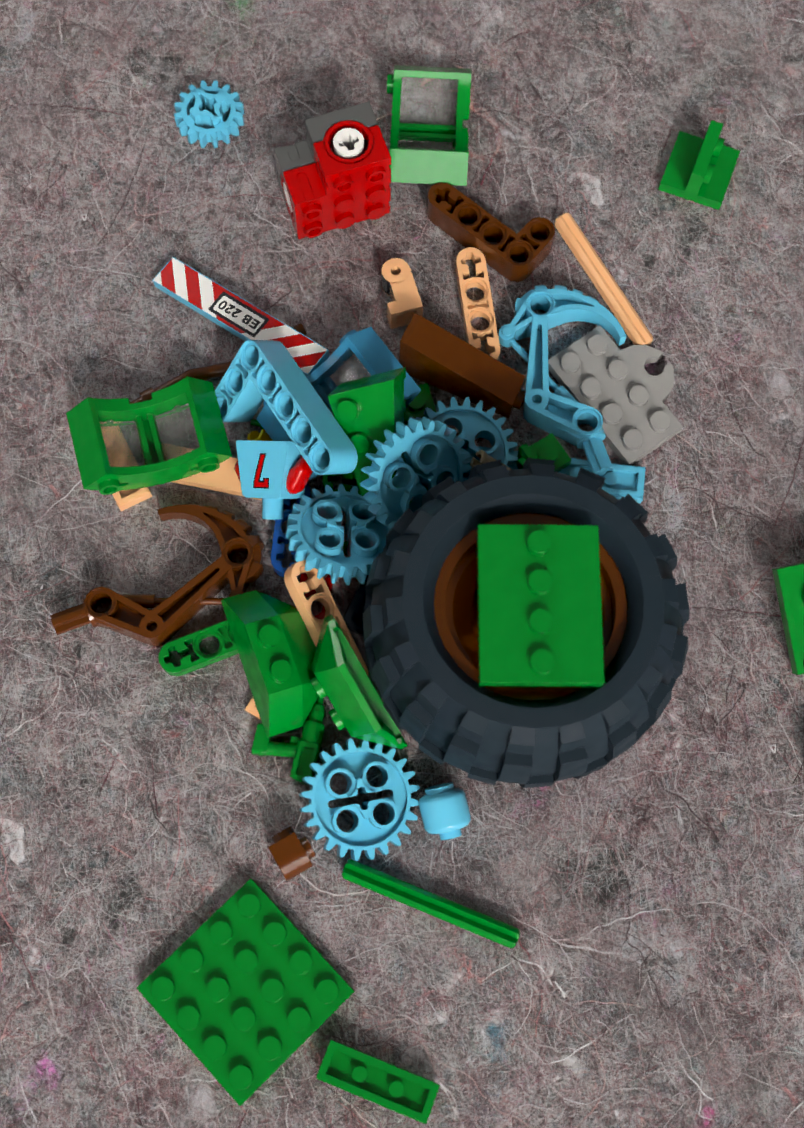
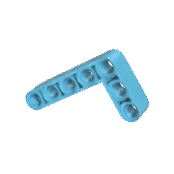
M246 340L215 389L223 422L250 421L265 400L315 474H348L355 470L358 461L355 446L286 347L280 341Z

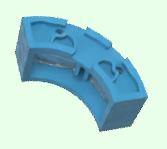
M372 327L358 332L351 330L346 333L339 341L340 346L318 368L306 376L333 416L328 395L341 383L403 368ZM406 371L404 399L406 400L407 407L420 393L421 389ZM264 400V407L257 416V421L273 441H292ZM312 472L308 481L316 478L319 475Z

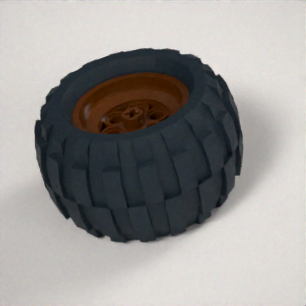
M527 458L523 469L507 470L506 465L502 466L501 460L475 465L470 470L468 480L463 482L458 480L454 483L451 476L429 489L422 496L421 506L415 512L408 508L386 535V545L382 553L373 560L366 584L363 613L365 656L371 679L377 685L383 699V706L399 729L406 730L419 743V749L439 764L443 765L446 762L467 772V778L495 785L498 781L518 783L522 788L552 786L554 782L569 778L579 779L603 768L610 761L632 747L658 720L670 702L672 688L676 679L683 673L688 651V636H683V626L690 619L686 583L676 584V578H673L672 572L677 566V556L665 533L659 537L657 533L651 535L644 525L648 517V511L629 494L625 498L622 496L618 500L604 491L602 487L605 478L583 468H580L577 477L555 472L554 460ZM478 524L598 525L605 681L602 687L479 686Z

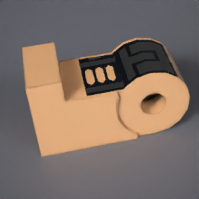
M400 258L387 260L381 269L382 289L391 299V302L387 303V319L390 328L393 329L409 325L414 313L423 317V304L408 263Z

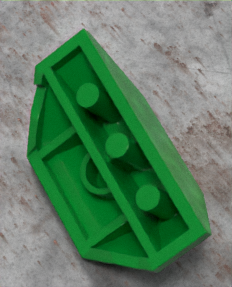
M257 590L222 599L221 603L267 738L302 727L318 698V694L310 682L311 679L316 677L311 669L316 646L297 608Z
M331 614L326 616L311 665V669L316 677L311 679L310 682L320 699L328 696L334 709L328 711L336 727L339 731L346 727L350 736L399 749L408 746L395 722L384 708L383 701L337 621Z

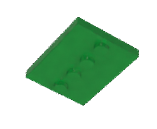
M478 524L479 686L602 687L605 681L598 525Z

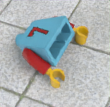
M264 429L260 433L252 431L248 434L247 440H236L238 461L235 464L234 470L241 483L243 496L246 498H262V519L281 520L283 519L284 499L301 498L304 495L305 486L313 471L292 441H273Z

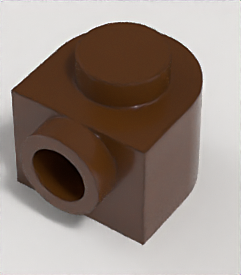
M290 826L271 837L274 844L269 846L268 849L286 881L313 866L310 859L316 856L306 836L298 839Z

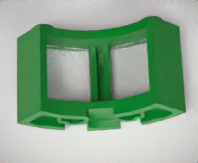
M395 65L394 74H387V94H393L389 148L391 165H389L391 169V182L437 184L442 182L450 185L467 186L469 133L468 128H462L463 120H469L471 69ZM456 80H457V98H456V100H455ZM455 108H456V118H455V126H454V113H455Z
M187 376L169 387L152 392L151 400L130 404L128 398L99 399L87 397L66 413L83 489L99 490L100 494L103 495L113 494L119 490L161 485L200 472H212L220 467V463L232 457L213 382Z

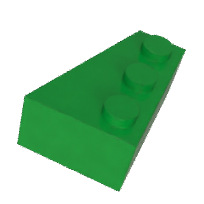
M406 367L341 383L328 395L335 419L357 450L358 461L353 472L362 496L369 491L360 486V483L369 479V475L362 472L361 468L371 466L372 461L366 457V454L377 453L378 449L373 443L374 440L384 443L386 441L384 430L387 429L396 433V422L404 423V412L406 411V400L404 399ZM402 453L401 457H402V459L404 460V462L406 463L405 457H404V455H403V453ZM397 470L393 473L392 478L396 475Z

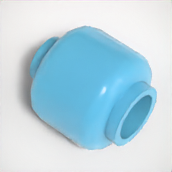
M453 782L438 784L424 789L425 795L420 798L418 805L425 831L430 834H439L440 840L461 836V828L467 826L471 821L464 790L454 787Z

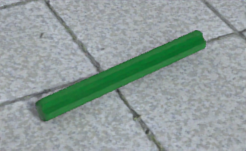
M348 859L344 866L342 877L345 880L508 948H514L517 944L520 930L514 926L355 860Z

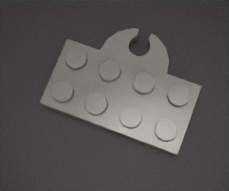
M599 325L548 359V369L557 382L564 386L579 403L594 407L601 413L603 417L602 427L606 435L604 440L624 465H633L677 435L683 428L682 424L664 404L675 381L674 368L672 363L665 365L660 375L648 374L644 366L648 363H657L661 359L663 352L647 345H631L620 350Z

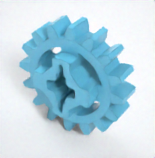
M204 80L201 81L200 88H196L192 84L189 85L190 93L181 92L179 94L181 102H175L174 104L176 111L174 117L176 126L179 127L180 135H187L190 144L199 140L201 148H205L207 142H212L213 147L218 148V141L220 140L229 144V135L238 136V126H244L243 102H240L238 92L231 93L230 85L228 84L223 86L222 89L219 88L217 80H214L212 86H207Z

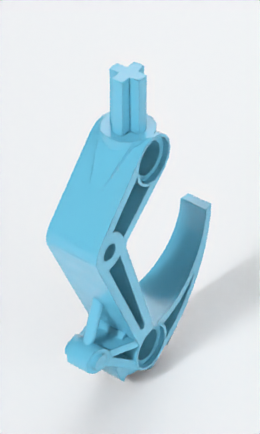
M537 285L521 298L517 297L512 322L503 325L498 333L500 345L503 347L512 346L528 363L523 416L528 423L550 434L552 433L554 436L579 449H584L592 472L597 475L599 474V476L605 475L607 471L613 470V466L603 444V440L606 437L602 427L603 417L594 407L579 403L564 386L559 387L549 376L548 330L568 322H589L600 325L609 332L618 346L625 344L626 334L614 315L593 297L585 296L582 291L577 289L569 291L566 286L555 285L554 289H547L545 285ZM534 310H543V311H545L546 313H544V314H537V313H535V312H533V311H534ZM530 337L529 354L516 341ZM549 386L554 391V393H551L549 391ZM587 424L594 430L583 431L578 426Z

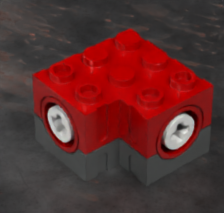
M369 101L304 119L307 131L306 140L274 148L279 188L298 240L306 237L314 238L323 232L336 228L345 229L354 223L367 219L376 220L390 213L391 188L389 184L391 183V169L389 165H391V156Z

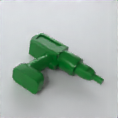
M318 696L316 704H314L310 711L309 720L304 723L301 738L291 736L290 743L271 741L272 737L267 738L262 723H258L251 753L262 757L268 755L294 758L290 777L299 784L308 785L302 781V778L315 776L309 765L310 763L319 764V753L322 751L321 744L325 725L322 724L325 714L324 698L320 699Z

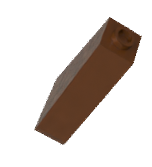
M414 313L400 340L399 363L406 367V371L411 377L462 399L469 397L470 402L476 405L481 400L483 401V408L490 410L494 407L496 408L495 413L506 418H510L514 408L521 409L525 399L523 386L526 376L426 318Z

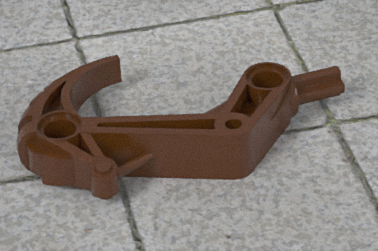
M182 504L157 509L162 522L171 519H185L205 527L217 540L222 556L168 598H156V594H118L106 587H96L89 591L86 597H83L82 604L50 615L52 625L55 628L56 634L60 635L91 623L94 628L98 626L110 629L151 646H162L205 605H222L221 600L224 598L214 597L228 584H230L231 588L229 597L246 593L249 584L256 581L264 572L261 552L264 548V543L260 536L250 535L252 526L243 519L235 520L234 513L226 510L219 512L217 507ZM237 552L248 554L247 559L242 563L237 564L230 561L233 554ZM112 601L109 611L102 614L96 613L97 606L101 602Z

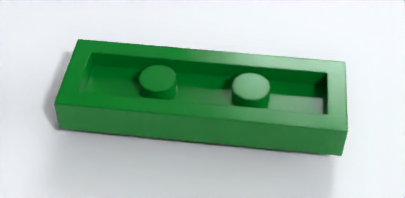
M332 1039L316 1077L318 1080L424 1124H427L440 1087L439 1083Z

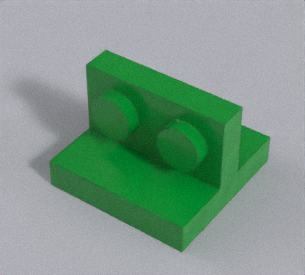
M711 120L704 139L679 131L658 190L717 210L720 209L740 154V150L723 145L725 139L719 137L723 123Z

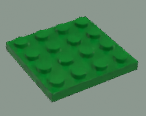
M251 878L137 987L138 991L239 1106L355 992Z

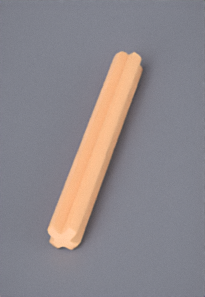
M564 213L557 217L555 222L556 229L634 345L649 346L653 341V336L571 214Z

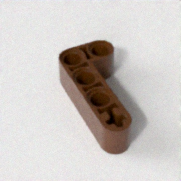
M437 183L428 191V219L465 248L479 249L485 256L486 264L512 282L524 281L549 255L555 235V228L550 220L543 217L533 218L517 234L448 183ZM468 221L473 224L465 225L461 222ZM533 237H540L544 240H535ZM488 240H494V241H497L498 243H496V244H490V243H488L487 241H488ZM513 259H520V260H522L524 263H516V262H514V261H512V260H513Z

